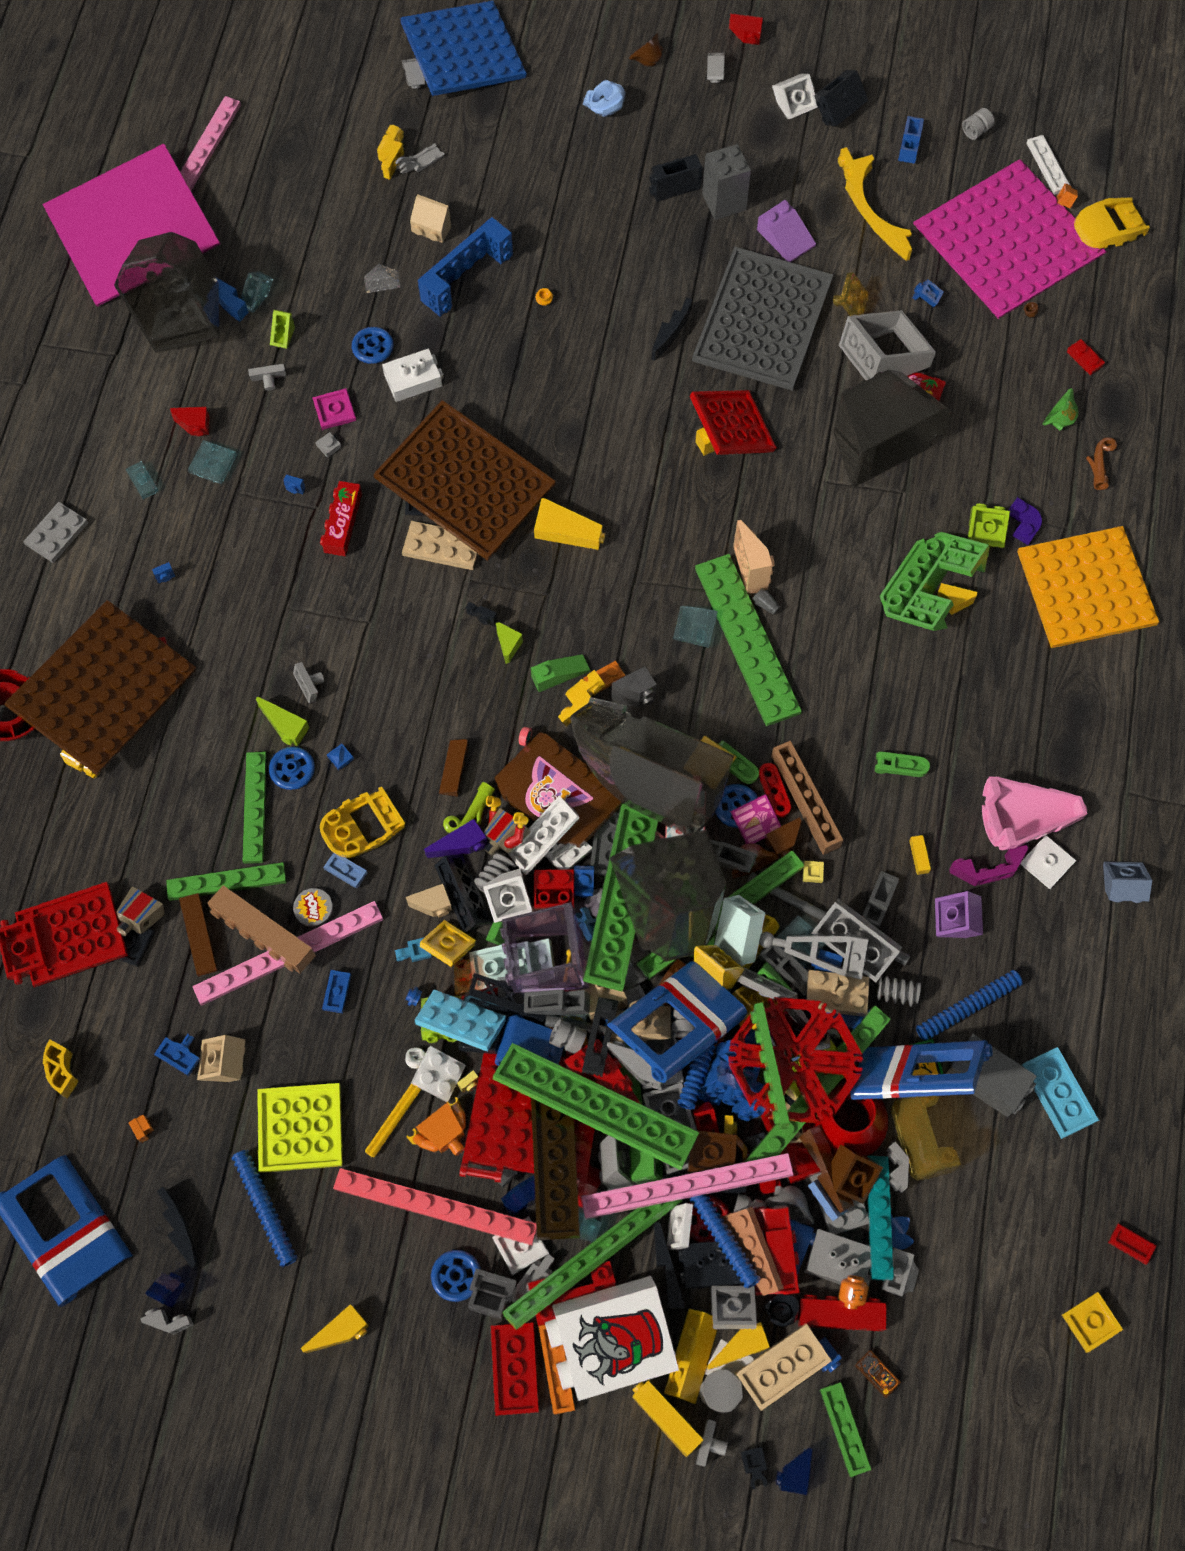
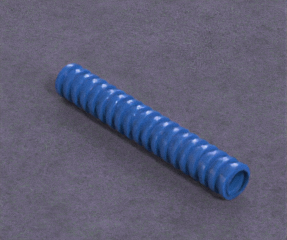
M1011 970L1010 974H1005V977L1001 976L994 982L989 983V986L985 985L984 989L980 988L979 992L975 991L974 995L970 994L969 998H963V1001H958V1004H953V1007H948V1010L945 1009L942 1013H938L937 1016H933L932 1019H927V1022L917 1025L916 1031L923 1041H927L928 1038L938 1035L939 1031L943 1032L944 1028L948 1029L950 1026H954L955 1022L959 1023L960 1019L964 1020L965 1016H970V1013L974 1014L976 1010H981V1007H986V1004H991V1001L994 1002L997 998H1001L1002 995H1006L1007 992H1011L1012 989H1016L1017 986H1021L1022 979L1015 970Z
M717 1041L692 1061L693 1064H690V1070H688V1075L686 1076L687 1081L684 1082L685 1087L682 1088L683 1093L680 1094L681 1099L677 1101L681 1107L689 1110L695 1109L694 1103L698 1101L696 1097L700 1095L699 1091L702 1089L701 1086L708 1071L706 1068L710 1065L708 1062L712 1060L710 1056L714 1054L713 1051Z
M249 1150L239 1151L231 1159L235 1161V1167H238L237 1172L241 1173L239 1176L243 1178L242 1183L246 1184L247 1194L251 1196V1202H254L253 1207H256L255 1211L259 1213L258 1218L262 1220L261 1225L265 1226L263 1229L267 1231L266 1236L270 1237L269 1242L272 1243L271 1247L275 1249V1255H278L277 1260L281 1261L280 1266H288L294 1263L298 1257L294 1255L295 1250L291 1249L292 1244L289 1243V1238L286 1237L287 1233L283 1232L284 1226L280 1225L281 1220H278L279 1216L275 1214L276 1209L272 1208L273 1203L270 1202V1196H267V1190H264L265 1185L261 1184L263 1181L259 1179L260 1174L256 1173L257 1168L254 1167L255 1163L251 1161L252 1157L248 1155L250 1153Z
M704 1194L690 1197V1202L694 1203L695 1209H698L697 1213L701 1214L702 1220H705L704 1224L708 1225L709 1231H712L711 1235L715 1237V1242H719L718 1246L723 1249L722 1253L726 1254V1259L730 1260L729 1264L734 1266V1271H737V1277H741V1283L744 1282V1288H750L757 1284L761 1277L757 1276V1271L752 1269L753 1265L749 1264V1258L745 1257V1252L742 1253V1247H739V1242L734 1240L735 1236L731 1235L732 1231L727 1229L728 1225L724 1224L725 1220L720 1218L721 1214L717 1213L718 1209L713 1207L714 1203L710 1201V1196Z

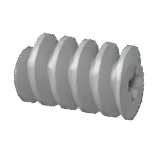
M494 854V860H490L488 862L489 866L484 867V872L479 873L480 878L474 880L476 886L484 894L483 885L504 872H510L509 866L516 867L509 858L504 855Z
M885 976L883 981L880 977L877 999L880 1001L881 997L885 996V1001L888 1002L890 997H893V1003L896 1004L897 1000L901 999V1005H904L906 1000H908L909 1007H912L914 1002L918 1003L921 983H916L914 987L912 981H909L906 985L904 979H901L898 984L897 978H893L890 982L888 976Z

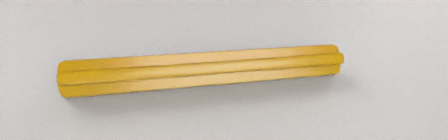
M413 1084L408 1087L366 1148L365 1152L369 1156L374 1158L421 1091V1088Z

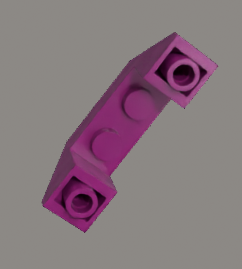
M1025 845L1009 849L1005 854L1007 864H1000L995 869L988 870V868H984L976 873L972 860L961 858L952 863L949 871L973 886L1011 878L1020 865L1028 847Z

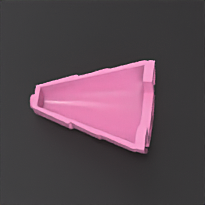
M997 776L989 777L984 786L983 796H986L985 805H982L984 827L989 840L994 846H998L999 850L1014 849L1034 839L1037 840L1051 832L1062 830L1082 820L1087 815V807L1081 796Z

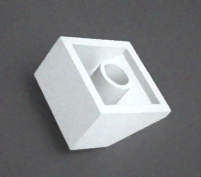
M800 74L772 86L776 101L788 119L818 108L810 74Z
M521 869L503 873L483 885L494 923L532 912L531 901Z

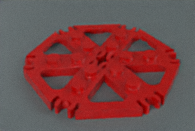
M774 997L773 1000L770 998L768 1000L770 1007H764L769 1033L775 1044L773 1050L783 1095H785L791 1084L795 1081L808 1106V1110L804 1113L787 1112L789 1121L822 1122L823 1116L821 1113L827 1112L829 1117L833 1116V1111L836 1114L861 1076L859 1073L862 1072V1068L856 1067L854 1063L862 1062V1052L840 1012L836 1018H834L836 1009L831 1013L825 1012L827 1003H824L821 1009H818L822 1001ZM785 1009L807 1010L811 1014V1018L797 1038L783 1014ZM750 1013L730 1042L729 1051H734L737 1055L735 1057L729 1056L728 1065L749 1106L751 1107L757 1101L753 1110L756 1111L758 1107L763 1106L765 1108L763 1117H766L769 1111H775L774 1104H770L768 1091H770L769 1083H766L762 1090L756 1093L751 1090L743 1075L745 1067L766 1068L765 1063L760 1061L759 1051L762 1050L761 1045L746 1044L744 1041L754 1025ZM831 1028L838 1030L847 1046L846 1052L815 1049ZM792 1054L795 1057H800L799 1065L796 1064L795 1061H790L792 1059ZM815 1072L840 1074L846 1078L845 1085L835 1099L828 1098ZM771 1114L768 1117V1119H773V1114Z

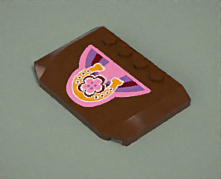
M541 732L495 776V782L498 785L502 798L520 813H523L533 823L558 796H561L577 812L580 818L560 838L558 843L564 845L568 843L576 845L578 848H581L626 802L625 797L615 786L547 734Z

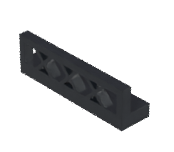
M463 854L444 856L434 866L444 885L465 934L471 933L478 926L490 925L492 919ZM458 860L460 869L455 866L454 861ZM461 877L467 880L468 886L462 882ZM469 894L475 898L476 903L470 900ZM477 912L482 914L484 920H479Z
M477 973L473 974L470 988L465 993L463 1000L508 1016L521 1015L525 1020L539 1025L545 1020L546 1016L543 1014L524 1013V1003H516L512 995L518 993L524 998L525 992L531 991ZM476 981L484 982L487 990L483 992L476 990ZM497 987L503 988L506 996L502 998L497 997L493 989Z

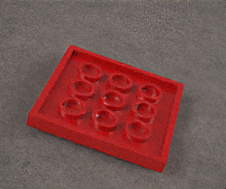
M749 390L693 391L690 394V399L717 455L773 452L776 449Z

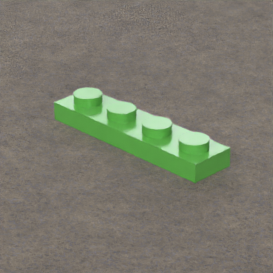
M838 1383L820 1389L849 1476L852 1477L870 1471L871 1467L842 1384Z

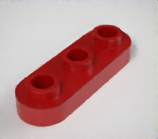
M765 763L759 769L760 782L776 817L784 818L790 813V801L777 767L772 763ZM768 772L771 774V776L767 777L765 776V773ZM771 790H776L778 793L773 794ZM783 807L784 810L779 811L777 808Z

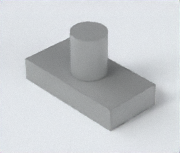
M284 364L248 369L251 381L263 380L264 388L267 391L275 389L274 378L286 376Z
M302 662L295 664L293 675L309 704L316 702L318 692L315 686L324 683L322 673L319 672L309 676Z
M706 1421L702 1437L703 1441L700 1445L696 1465L705 1467L709 1451L725 1456L728 1442L712 1438L716 1425L715 1421Z

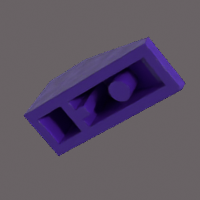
M472 819L426 847L424 851L427 858L471 854L474 851H481L487 844V840L476 821Z

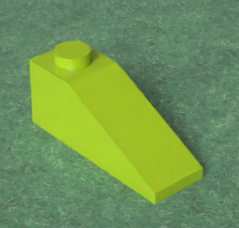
M257 697L256 701L259 708L282 738L281 740L288 745L294 744L298 746L309 729L307 721Z

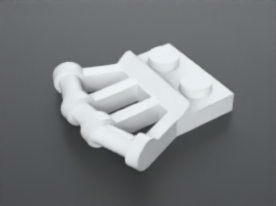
M587 842L581 848L568 843L566 845L555 844L552 847L553 850L551 852L548 851L544 857L558 870H570L592 851V847Z

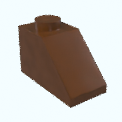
M800 817L765 835L764 841L770 852L779 855L778 859L793 851L802 821Z

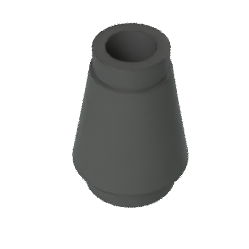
M761 588L753 597L756 605L772 615L780 608L768 590L765 591Z

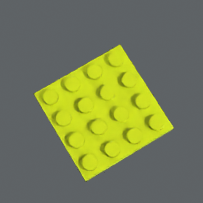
M340 1083L258 1089V1158L260 1173L343 1166Z

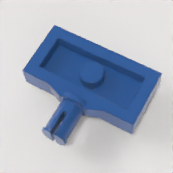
M189 1034L186 1035L181 1044L165 1037L154 1053L156 1057L187 1076L192 1073L200 1061V1058L192 1054L188 1049L191 1042L195 1039Z

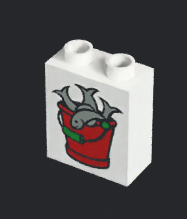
M651 1276L552 1305L556 1319L545 1322L551 1348L563 1345L567 1361L556 1364L562 1389L575 1387L578 1401L679 1370L657 1287Z

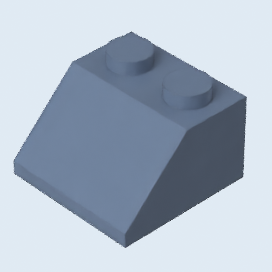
M1103 863L1105 892L1109 900L1114 902L1132 901L1135 903L1149 901L1152 879L1143 863Z

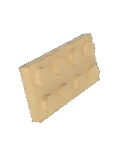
M415 521L410 523L402 550V555L406 557L469 570L474 569L478 553L444 528Z
M805 1323L741 1368L736 1374L762 1411L832 1360L807 1323Z

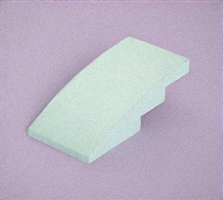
M549 938L531 943L526 941L513 945L503 944L469 952L472 976L474 973L497 980V977L537 975L538 982L557 978L552 943ZM476 981V990L487 988L484 982Z

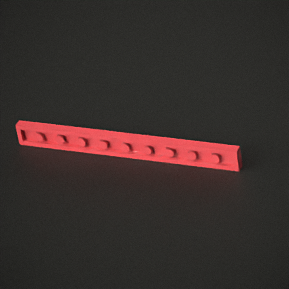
M341 1168L333 1187L334 1190L531 1246L537 1232L536 1223Z

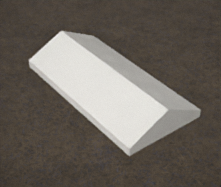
M558 796L529 828L531 832L523 839L522 844L516 846L508 855L521 871L527 875L580 817L561 796Z

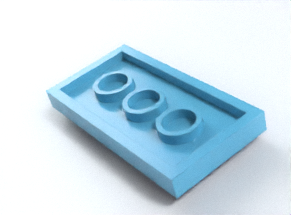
M433 990L415 1018L416 1025L487 1052L506 1022V1016L437 990Z
M1058 1047L1021 1065L1036 1075L1033 1081L1036 1083L1034 1090L1061 1139L1099 1121Z

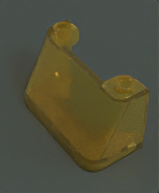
M939 1096L902 1097L896 1100L891 1107V1114L902 1150L909 1157V1173L911 1177L918 1181L952 1173L961 1165L958 1154L953 1148L949 1146L938 1148L926 1108L934 1106L938 1102Z

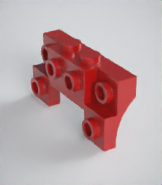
M596 1039L593 1052L601 1054L602 1043L599 1039ZM587 1046L564 1060L570 1071L578 1075L582 1074ZM607 1053L603 1076L600 1077V1075L596 1076V1074H593V1078L597 1084L641 1104L632 1091V1081L627 1074L623 1076L619 1070L622 1068L616 1057L612 1059Z
M787 1205L753 1208L759 1226L764 1231V1239L784 1288L771 1294L787 1295L799 1293L796 1271L799 1258L797 1251L794 1252L793 1244L796 1243V1235L794 1230L791 1231ZM755 1284V1295H763L757 1284Z
M610 1261L602 1263L591 1272L593 1284L567 1290L536 1314L538 1327L545 1325L546 1321L556 1319L552 1305L615 1287L616 1284ZM544 1279L528 1283L529 1291Z

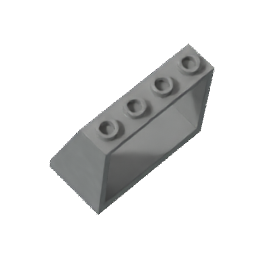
M902 310L848 316L839 343L840 348L871 388L931 367L936 353ZM894 332L910 353L885 355L873 339Z

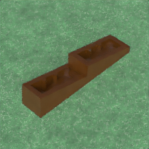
M196 893L179 898L197 976L216 972L217 967L211 937L208 933L200 895Z
M821 1124L810 1128L799 1138L822 1172L817 1177L838 1211L842 1213L854 1206L851 1198L833 1190L831 1162L834 1155Z

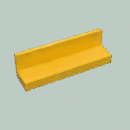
M688 1310L675 1354L679 1370L669 1374L664 1394L693 1404L696 1403L717 1329H713V1316L697 1310Z

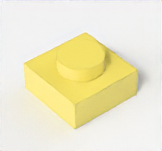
M804 861L803 882L823 883L824 862Z
M472 1071L457 1082L458 1087L463 1093L466 1091L471 1092L477 1087L479 1078Z

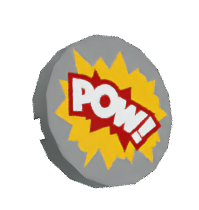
M310 888L304 890L296 897L293 911L296 919L306 927L316 928L325 924L329 917H331L333 904L325 891Z

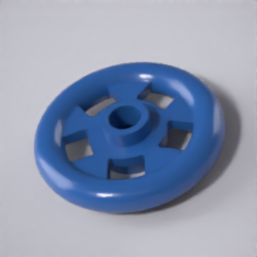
M379 327L364 328L352 340L353 354L364 363L375 364L382 362L390 356L393 350L391 335ZM369 334L372 335V336L368 337L367 339H365V337H364V336L369 335ZM380 336L385 339L383 342H380L378 339ZM359 344H364V349H359ZM381 347L385 348L383 353L379 352ZM367 352L374 354L373 357L366 356Z
M300 747L281 749L273 756L269 765V774L272 781L277 786L287 790H295L305 786L313 777L315 770L312 756ZM294 754V759L286 760V755ZM302 758H304V760L307 763L304 766H301L299 760ZM278 763L283 764L282 771L277 770ZM290 765L295 766L292 770H289L288 767ZM302 771L305 775L299 780L296 776ZM284 775L291 777L289 782L282 780Z
M731 784L724 787L717 794L714 802L717 817L724 824L738 828L735 820L731 819L730 811L738 808L734 806V803H740L742 806L748 803L742 798L744 794L750 798L748 802L758 798L757 794L751 788L742 784ZM735 792L736 796L729 799L727 794ZM723 803H728V810H722Z
M451 1250L442 1254L435 1261L431 1271V1282L436 1293L443 1299L452 1302L463 1301L471 1297L473 1291L469 1289L473 1277L467 1278L466 1269L472 1268L473 1276L476 1269L481 1270L476 1258L463 1250ZM454 1259H463L462 1266L453 1265ZM443 1265L449 1267L446 1275L440 1273ZM455 1272L460 1273L458 1280H454L452 1277ZM446 1280L452 1286L449 1291L442 1286ZM466 1283L468 1288L459 1293L457 1287Z

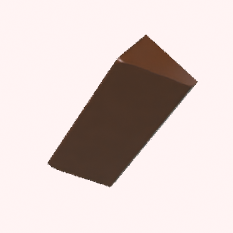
M450 740L439 794L458 797L469 746L468 740Z

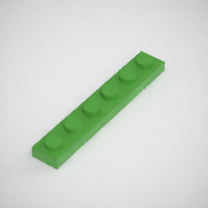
M266 752L246 753L243 835L244 864L263 863Z
M282 862L166 880L169 901L196 893H199L200 896L216 894L222 886L231 891L283 884L286 883L285 865Z
M763 1003L754 1004V1009L751 1011V1020L753 1024L756 1023L757 1031H755L756 1042L760 1043L762 1049L759 1051L761 1063H765L766 1067L764 1071L765 1083L770 1085L768 1097L770 1104L773 1103L775 1111L772 1112L775 1124H778L779 1130L788 1129L790 1122Z

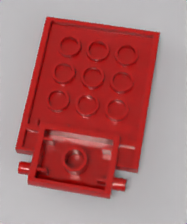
M108 882L15 912L17 923L9 925L8 920L0 921L1 956L7 979L14 980L15 985L22 984V978L30 975L33 987H37L128 956L123 935L116 929L120 923Z

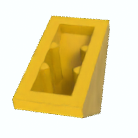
M941 583L937 595L952 600L953 607L949 611L952 615L973 604L977 592Z

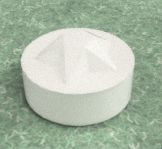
M420 1048L409 1049L406 1053V1064L411 1068H418L425 1055L424 1050Z

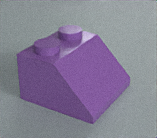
M966 891L935 898L937 937L969 938L983 935L981 896Z

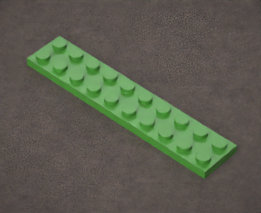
M730 554L695 565L697 575L765 725L769 726L800 715L802 711Z
M626 804L621 805L583 977L584 982L621 992L624 989L659 819L658 813Z
M514 1043L511 1044L493 1075V1080L679 1170H682L699 1135V1132Z

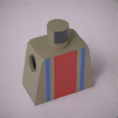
M132 886L117 910L120 925L116 928L117 931L124 936L131 929L139 934L144 933L165 914L163 904Z

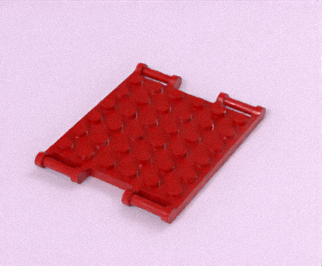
M566 1051L565 1057L560 1058L559 1065L570 1070L564 1060L572 1056L573 1053ZM484 1053L459 1176L493 1179L495 1182L501 1183L504 1169L534 1173L531 1097L493 1080V1075L499 1067L495 1064L497 1054ZM584 1072L580 1075L597 1083L591 1073L587 1074V1072ZM574 1119L577 1180L580 1181L577 1184L578 1195L584 1196L595 1128ZM470 1163L489 1167H496L497 1170L491 1171L479 1168L468 1167V1165Z

